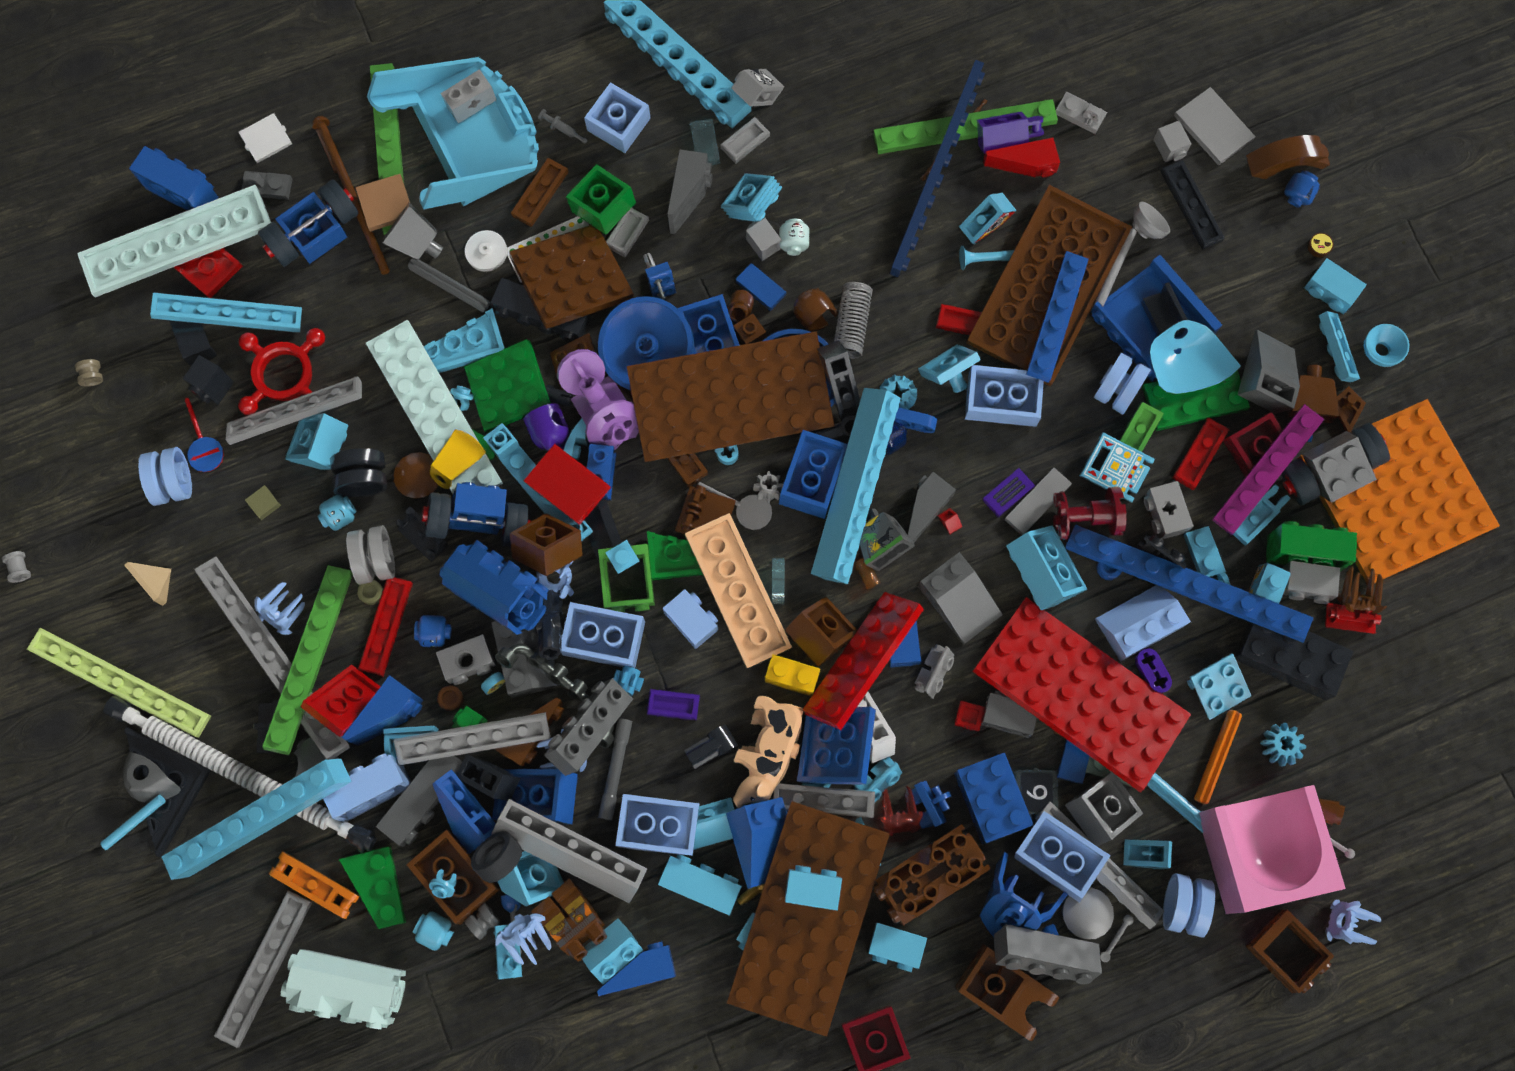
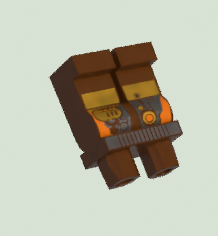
M568 879L552 895L569 916H566L560 906L549 896L531 912L532 914H540L545 917L541 924L563 952L568 956L571 955L579 962L588 953L583 946L588 939H591L594 944L598 945L607 938V935L603 928L605 926L603 921L599 918L579 887L572 880Z

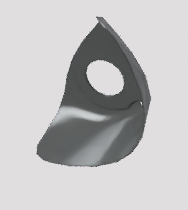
M132 752L127 754L124 762L123 779L125 788L131 797L137 801L149 803L158 795H161L166 800L181 791L180 787L170 780L150 759ZM139 765H146L149 769L148 776L143 780H136L133 776L135 768Z

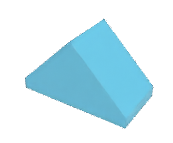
M1125 839L1123 865L1154 869L1171 868L1172 842Z

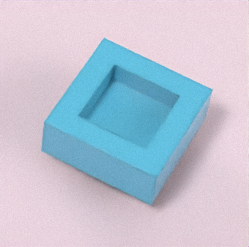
M627 540L605 552L618 574L639 562L638 557Z

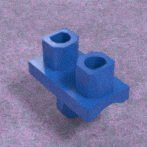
M927 781L914 785L915 788L906 794V798L912 807L923 802L927 810L917 816L922 829L933 825L937 827L947 822L942 811L950 809L945 800L951 797L950 792L942 794L939 786L932 788L931 791Z

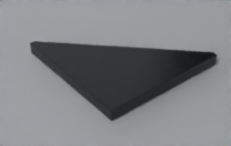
M125 727L124 731L130 746L129 751L150 759L181 789L177 795L166 799L163 805L146 818L150 836H152L155 846V856L162 858L211 770L129 727ZM139 765L135 768L138 780H143L148 776L149 769L146 765Z

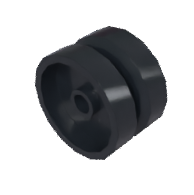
M359 448L341 451L331 456V471L336 474L332 478L334 494L343 497H365L379 494L388 488L386 474L381 472L386 467L383 452L375 449Z

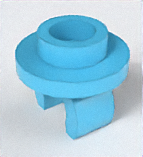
M457 386L456 389L452 388L450 393L454 395L453 398L456 403L458 400L461 401L460 410L467 411L470 405L469 400H473L474 396L470 393L471 390L469 388Z
M440 869L437 872L436 879L430 881L429 888L432 890L433 895L444 899L453 896L455 892L456 874L453 873L451 879L445 881L442 879L444 870Z

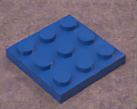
M857 707L842 730L806 715L797 782L802 784L866 785L876 709L872 707Z

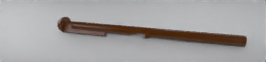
M317 116L312 122V127L319 136L334 173H338L344 189L346 188L354 199L352 203L359 213L356 217L381 274H388L390 269L373 231L368 229L359 198L327 128L330 121L324 116Z

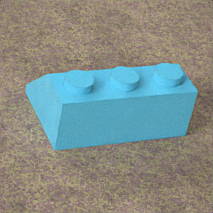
M1053 525L1029 531L1006 546L1010 552L1011 559L1016 563L1021 572L1022 580L1028 585L1034 602L1041 610L1054 607L1087 590Z

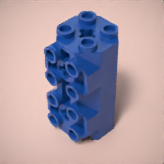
M478 540L469 546L459 545L440 569V576L443 578L442 584L452 593L516 635L521 634L520 630L522 629L527 631L534 629L545 614L546 606L543 605V598L547 600L549 589L536 582L538 579L529 572L525 571L523 573L520 571L521 569L510 560L502 563L504 558L494 550L487 552L488 548Z

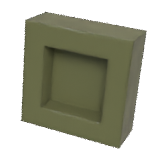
M265 485L245 499L261 520L281 506Z

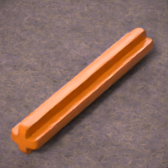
M1235 710L1227 712L1194 797L1201 804H1208L1241 721L1242 714Z

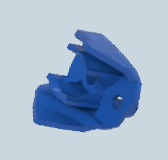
M1003 852L996 864L993 882L980 913L984 925L993 938L994 934L1006 924L1037 930L1043 922L1054 915L1068 895L1066 892H1063L1055 902L1046 905L1039 912L1038 908L1043 901L1044 895L1042 891L1037 896L1035 902L1029 904L1013 893V887L1019 876L1009 877L1003 884V875L1008 858L1006 852Z

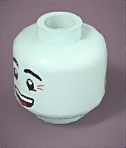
M789 219L781 225L779 230L781 242L779 246L787 254L792 256L800 255L801 252L809 247V227L802 220Z

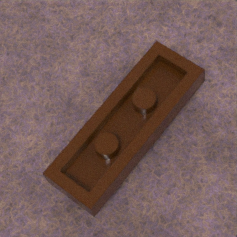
M547 158L512 210V217L532 227L568 174V168Z

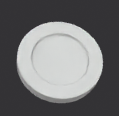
M488 230L480 231L471 236L467 241L465 256L474 269L483 272L493 271L504 263L507 257V245L498 233Z

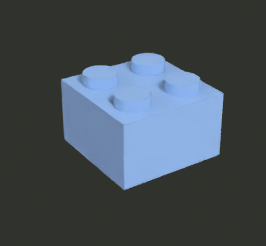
M611 82L584 117L588 132L623 153H626L651 119L648 104Z

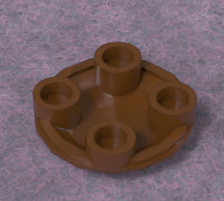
M421 452L411 453L403 457L396 465L394 483L401 494L417 499L429 497L430 493H436L439 485L430 475L431 465L434 461L429 454ZM436 474L437 478L441 481L442 477Z

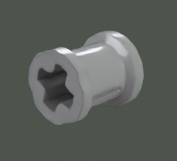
M11 552L2 557V562L6 564L9 573L7 576L9 582H21L31 577V573L25 565L24 559L26 555L24 552Z

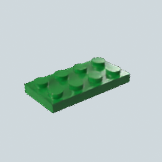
M1238 370L1219 384L1192 392L1179 394L1166 392L1159 386L1158 381L1144 384L1142 387L1147 404L1164 413L1155 431L1203 421L1208 417L1212 419L1238 413L1250 408L1248 400L1238 395L1241 384Z

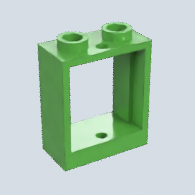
M647 544L631 546L638 559L643 558L647 598L611 602L607 563L611 561L605 553L612 548L598 549L604 609L625 613V609L635 608V611L650 610L649 606L655 605Z

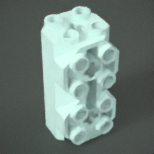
M299 950L297 955L292 954L289 959L288 970H290L288 981H285L281 988V997H286V1003L290 1004L289 1010L305 1013V1011L312 1012L314 1010L315 1016L323 1018L337 1017V1014L341 1015L340 1021L356 1024V1022L362 1023V1021H366V1027L374 1029L387 1028L388 1025L393 1024L395 1018H392L391 1014L392 1012L398 1013L405 989V981L400 980V977L406 976V971L310 950Z

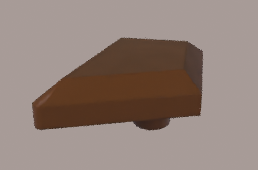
M1348 386L1337 396L1338 418L1344 430L1350 433L1366 402Z

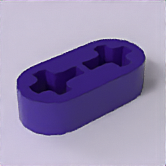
M1149 648L1139 652L1135 657V664L1143 680L1158 693L1163 694L1168 691L1172 685V679L1158 653ZM1143 654H1145L1146 657H1152L1153 661L1150 662V665L1153 668V670H1151L1148 663H1142L1141 660L1144 659ZM1154 673L1156 674L1158 679L1163 678L1165 680V683H1163L1162 685L1163 689L1161 688V686L1154 685V682L1156 681Z

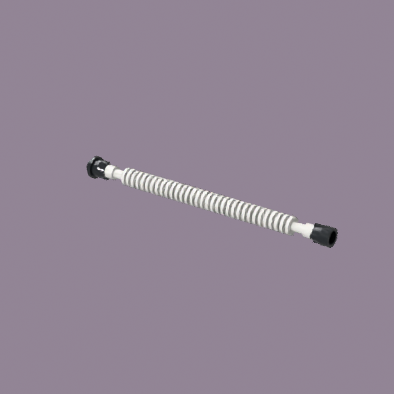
M112 696L105 704L103 712L120 722L125 721L131 725L135 723L142 727V734L153 738L204 767H208V769L219 773L221 776H225V778L236 782V784L247 788L261 797L282 785L154 716L148 719L141 716L139 711L132 708L133 705L117 696ZM317 803L296 814L317 827L320 826L323 830L330 827L338 831L337 834L345 838V842L358 848L360 853L366 850L370 851L377 839L374 836L375 831L373 829L367 830L356 823L352 825L346 821L335 820L326 807L323 808L322 805Z

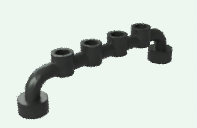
M518 643L511 645L509 648L502 647L495 655L499 664L510 669L518 660L516 654H523L528 658L532 666L543 670L550 681L561 685L567 690V694L572 699L582 702L586 698H590L585 693L587 685L579 679H575L574 682L570 681L566 677L568 669L560 663L552 666L546 661V658H541L539 647L534 651L526 644ZM614 725L598 746L602 748L610 746L614 740L612 735Z

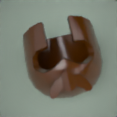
M819 288L809 289L801 293L796 298L793 307L795 317L809 331H816L829 325L822 316L828 309L834 317L838 315L829 297Z

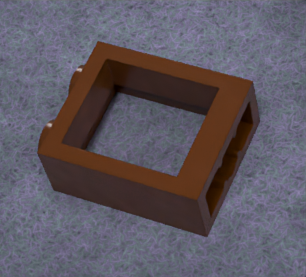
M1280 910L1245 946L1291 993L1299 994L1307 992L1313 986L1314 982L1312 980L1318 973L1321 975L1330 968V960L1334 957L1289 910ZM1287 926L1317 955L1294 981L1264 952Z

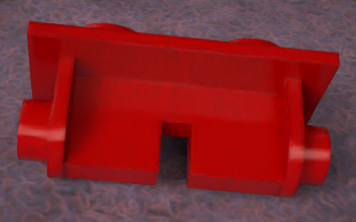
M1326 604L1325 627L1375 634L1376 624L1379 625L1381 623V615L1373 614V611L1355 609L1354 612H1351L1344 605Z

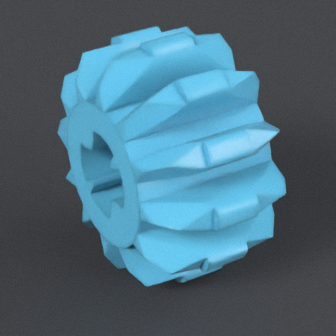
M1287 723L1281 724L1280 727L1277 724L1272 725L1271 731L1267 730L1263 733L1267 739L1262 740L1260 744L1267 746V749L1262 754H1271L1269 762L1274 763L1278 760V764L1281 767L1285 766L1286 763L1289 765L1296 764V759L1303 757L1300 750L1306 749V745L1299 741L1304 738V735L1300 734L1297 736V727L1294 726L1289 729ZM1280 741H1285L1284 746L1286 747V749L1281 748L1283 744Z

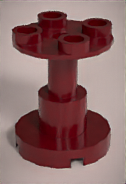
M1119 486L1108 487L1105 500L1090 501L1089 506L1069 508L1065 492L1054 493L1053 503L1054 507H1057V515L1053 516L1054 529L1058 530L1059 538L1067 540L1070 522L1090 521L1091 525L1107 524L1112 536L1123 535V531L1126 530L1127 518L1126 505L1121 504L1119 499L1124 498L1122 489Z

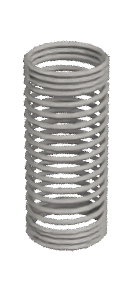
M848 282L843 285L835 331V342L840 341L845 348L856 350L848 351L849 359L862 356L866 324L868 323L867 316H869L868 312L873 292L869 285L861 282ZM856 289V290L866 291V292H868V293H863V292H858V291H849V290ZM847 309L860 310L863 312L850 311ZM847 313L860 314L863 316L850 315ZM847 317L860 318L862 320L850 319ZM846 321L859 322V323H862V324L849 323V322H846ZM846 325L859 326V327H861V328L849 327V326H846ZM846 329H853V330H858V331H861V332L849 331V330H846ZM845 333L858 334L859 336L849 335ZM845 337L857 338L858 340H856V339H848V338H845Z

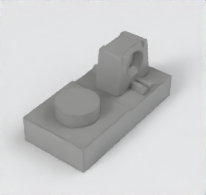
M1067 91L1056 109L1058 116L1096 134L1107 114L1101 108L1091 103L1089 104L1087 101Z

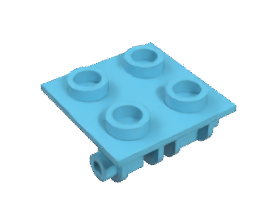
M1233 653L1190 676V680L1187 681L1190 689L1196 690L1209 720L1251 697V693Z

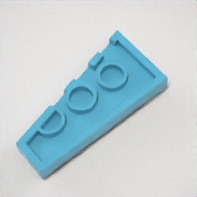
M493 308L486 311V314L466 322L467 325L458 330L448 332L442 339L436 342L432 341L424 346L439 373L469 365L505 349Z

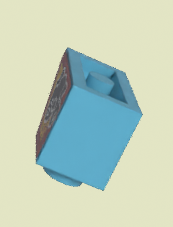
M1003 193L991 194L959 227L972 244H975L1002 226L1016 209Z

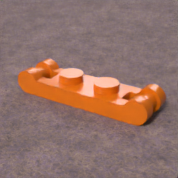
M282 851L278 857L280 859L276 867H272L268 874L341 918L347 919L350 914L348 910L353 903L357 902L360 896L297 860L292 855ZM288 865L292 866L293 869L290 874L286 875L284 873ZM338 894L344 897L340 906L334 903Z

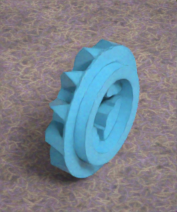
M893 375L885 379L880 389L893 393L897 385L900 391L905 392L902 394L899 408L910 409L917 399V388L913 384V380L907 379L904 375Z

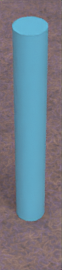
M161 795L156 796L101 841V846L108 850L163 805L165 799Z

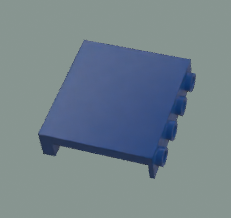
M1161 255L1153 259L1149 267L1107 297L1103 307L1097 301L1091 310L1094 321L1108 331L1109 338L1121 346L1125 355L1132 358L1136 365L1142 364L1151 369L1146 377L1151 382L1157 379L1150 357L1151 344L1157 335L1141 304L1143 298L1160 293L1164 284L1169 282L1188 320L1207 326L1214 334L1222 326L1218 319ZM1186 328L1183 335L1175 339L1183 338L1187 334L1188 329ZM1181 348L1175 349V354H1180Z

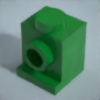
M466 706L464 710L460 709L455 715L452 728L487 723L488 720Z

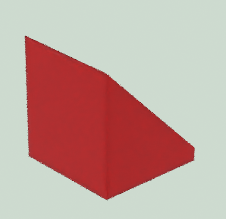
M951 508L938 515V518L949 534L962 527L957 513Z

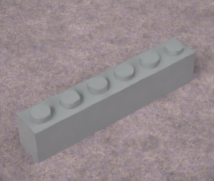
M510 799L499 816L492 835L502 831L509 833L518 842L522 850L630 903L637 892L647 868Z

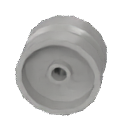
M384 525L371 527L367 535L361 529L347 533L348 559L357 584L371 583L375 575L380 580L395 577L392 545Z

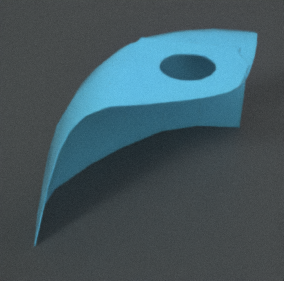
M1190 320L1180 321L1154 339L1150 348L1151 362L1159 386L1166 392L1174 394L1192 392L1219 384L1241 367L1207 326ZM1178 329H1188L1187 334L1183 338H1174V334ZM1181 348V353L1175 354L1174 350Z

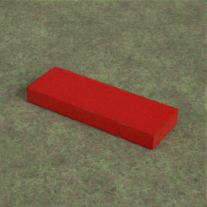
M1208 417L1172 479L1194 490L1229 429Z

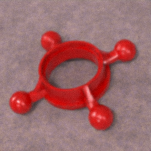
M318 328L310 329L306 334V341L300 347L289 342H276L265 348L258 344V338L253 333L242 334L239 338L240 347L244 351H252L256 354L251 367V377L257 390L251 396H245L240 399L238 407L241 413L245 415L254 414L258 409V402L265 397L288 401L301 395L304 396L312 393L308 388L312 379V365L307 354L313 347H319L325 342L324 332ZM293 355L301 360L303 366V373L299 382L294 387L285 391H275L268 388L264 382V370L267 364L277 356Z

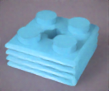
M746 173L723 202L721 208L724 209L723 211L726 212V215H729V218L758 222L765 217V211L769 205L778 199V193L781 191L782 186L776 183L777 180L774 179V176Z

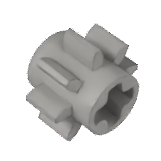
M768 471L767 475L763 477L761 475L757 476L758 483L754 484L753 490L759 491L758 500L762 498L767 500L769 504L770 500L774 498L780 499L779 491L782 490L784 485L778 484L780 475L775 477Z

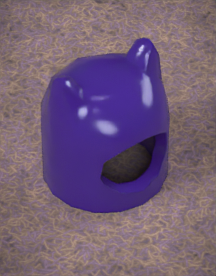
M558 404L541 406L529 412L523 418L532 442L538 448L549 451L556 444L564 450L569 436V428Z

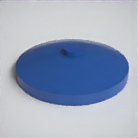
M636 297L618 305L605 319L598 338L599 357L603 360L606 373L618 385L630 391L627 366L691 355L694 351L692 329L685 316L671 303L656 297Z

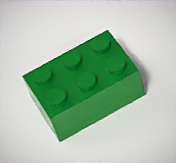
M1287 521L1267 535L1266 563L1284 566L1289 561L1338 567L1341 572L1356 562L1357 533L1348 532L1349 529L1342 527L1331 530L1324 529L1322 525L1312 524L1306 527L1299 526L1297 522Z

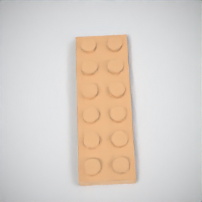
M730 513L685 533V537L746 668L771 658L772 654L777 655L792 648Z

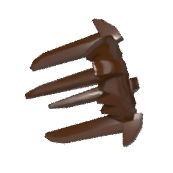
M1349 568L1346 572L1342 593H1338L1337 600L1351 612H1354L1356 609L1373 611L1374 614L1385 610L1387 606H1381L1383 590L1381 574L1377 576L1374 591L1375 570L1371 569L1366 594L1361 595V592H1358L1360 573L1356 574L1352 586L1354 568Z

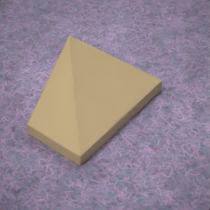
M127 562L124 565L153 601L162 606L167 602L171 569Z

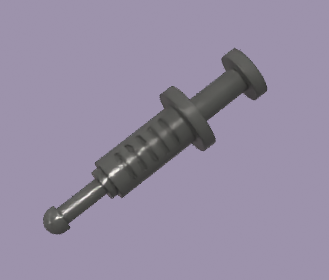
M545 109L540 112L538 119H545L551 123L550 129L554 130L556 128L571 138L576 137L582 143H587V139L578 135L575 129L560 121L561 117L556 116L554 119L546 114L547 111Z

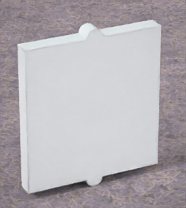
M274 113L239 131L246 144V150L251 152L257 163L292 145L285 132V126H281Z

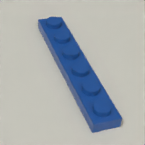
M1066 251L1026 375L1048 383L1051 380L1089 260L1088 258Z

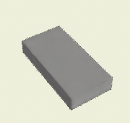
M754 117L721 144V149L736 164L770 136V132Z
M631 208L621 218L607 239L606 243L610 250L626 257L648 223L649 217Z

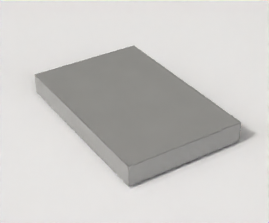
M1211 87L1176 111L1174 115L1218 166L1255 139V135Z

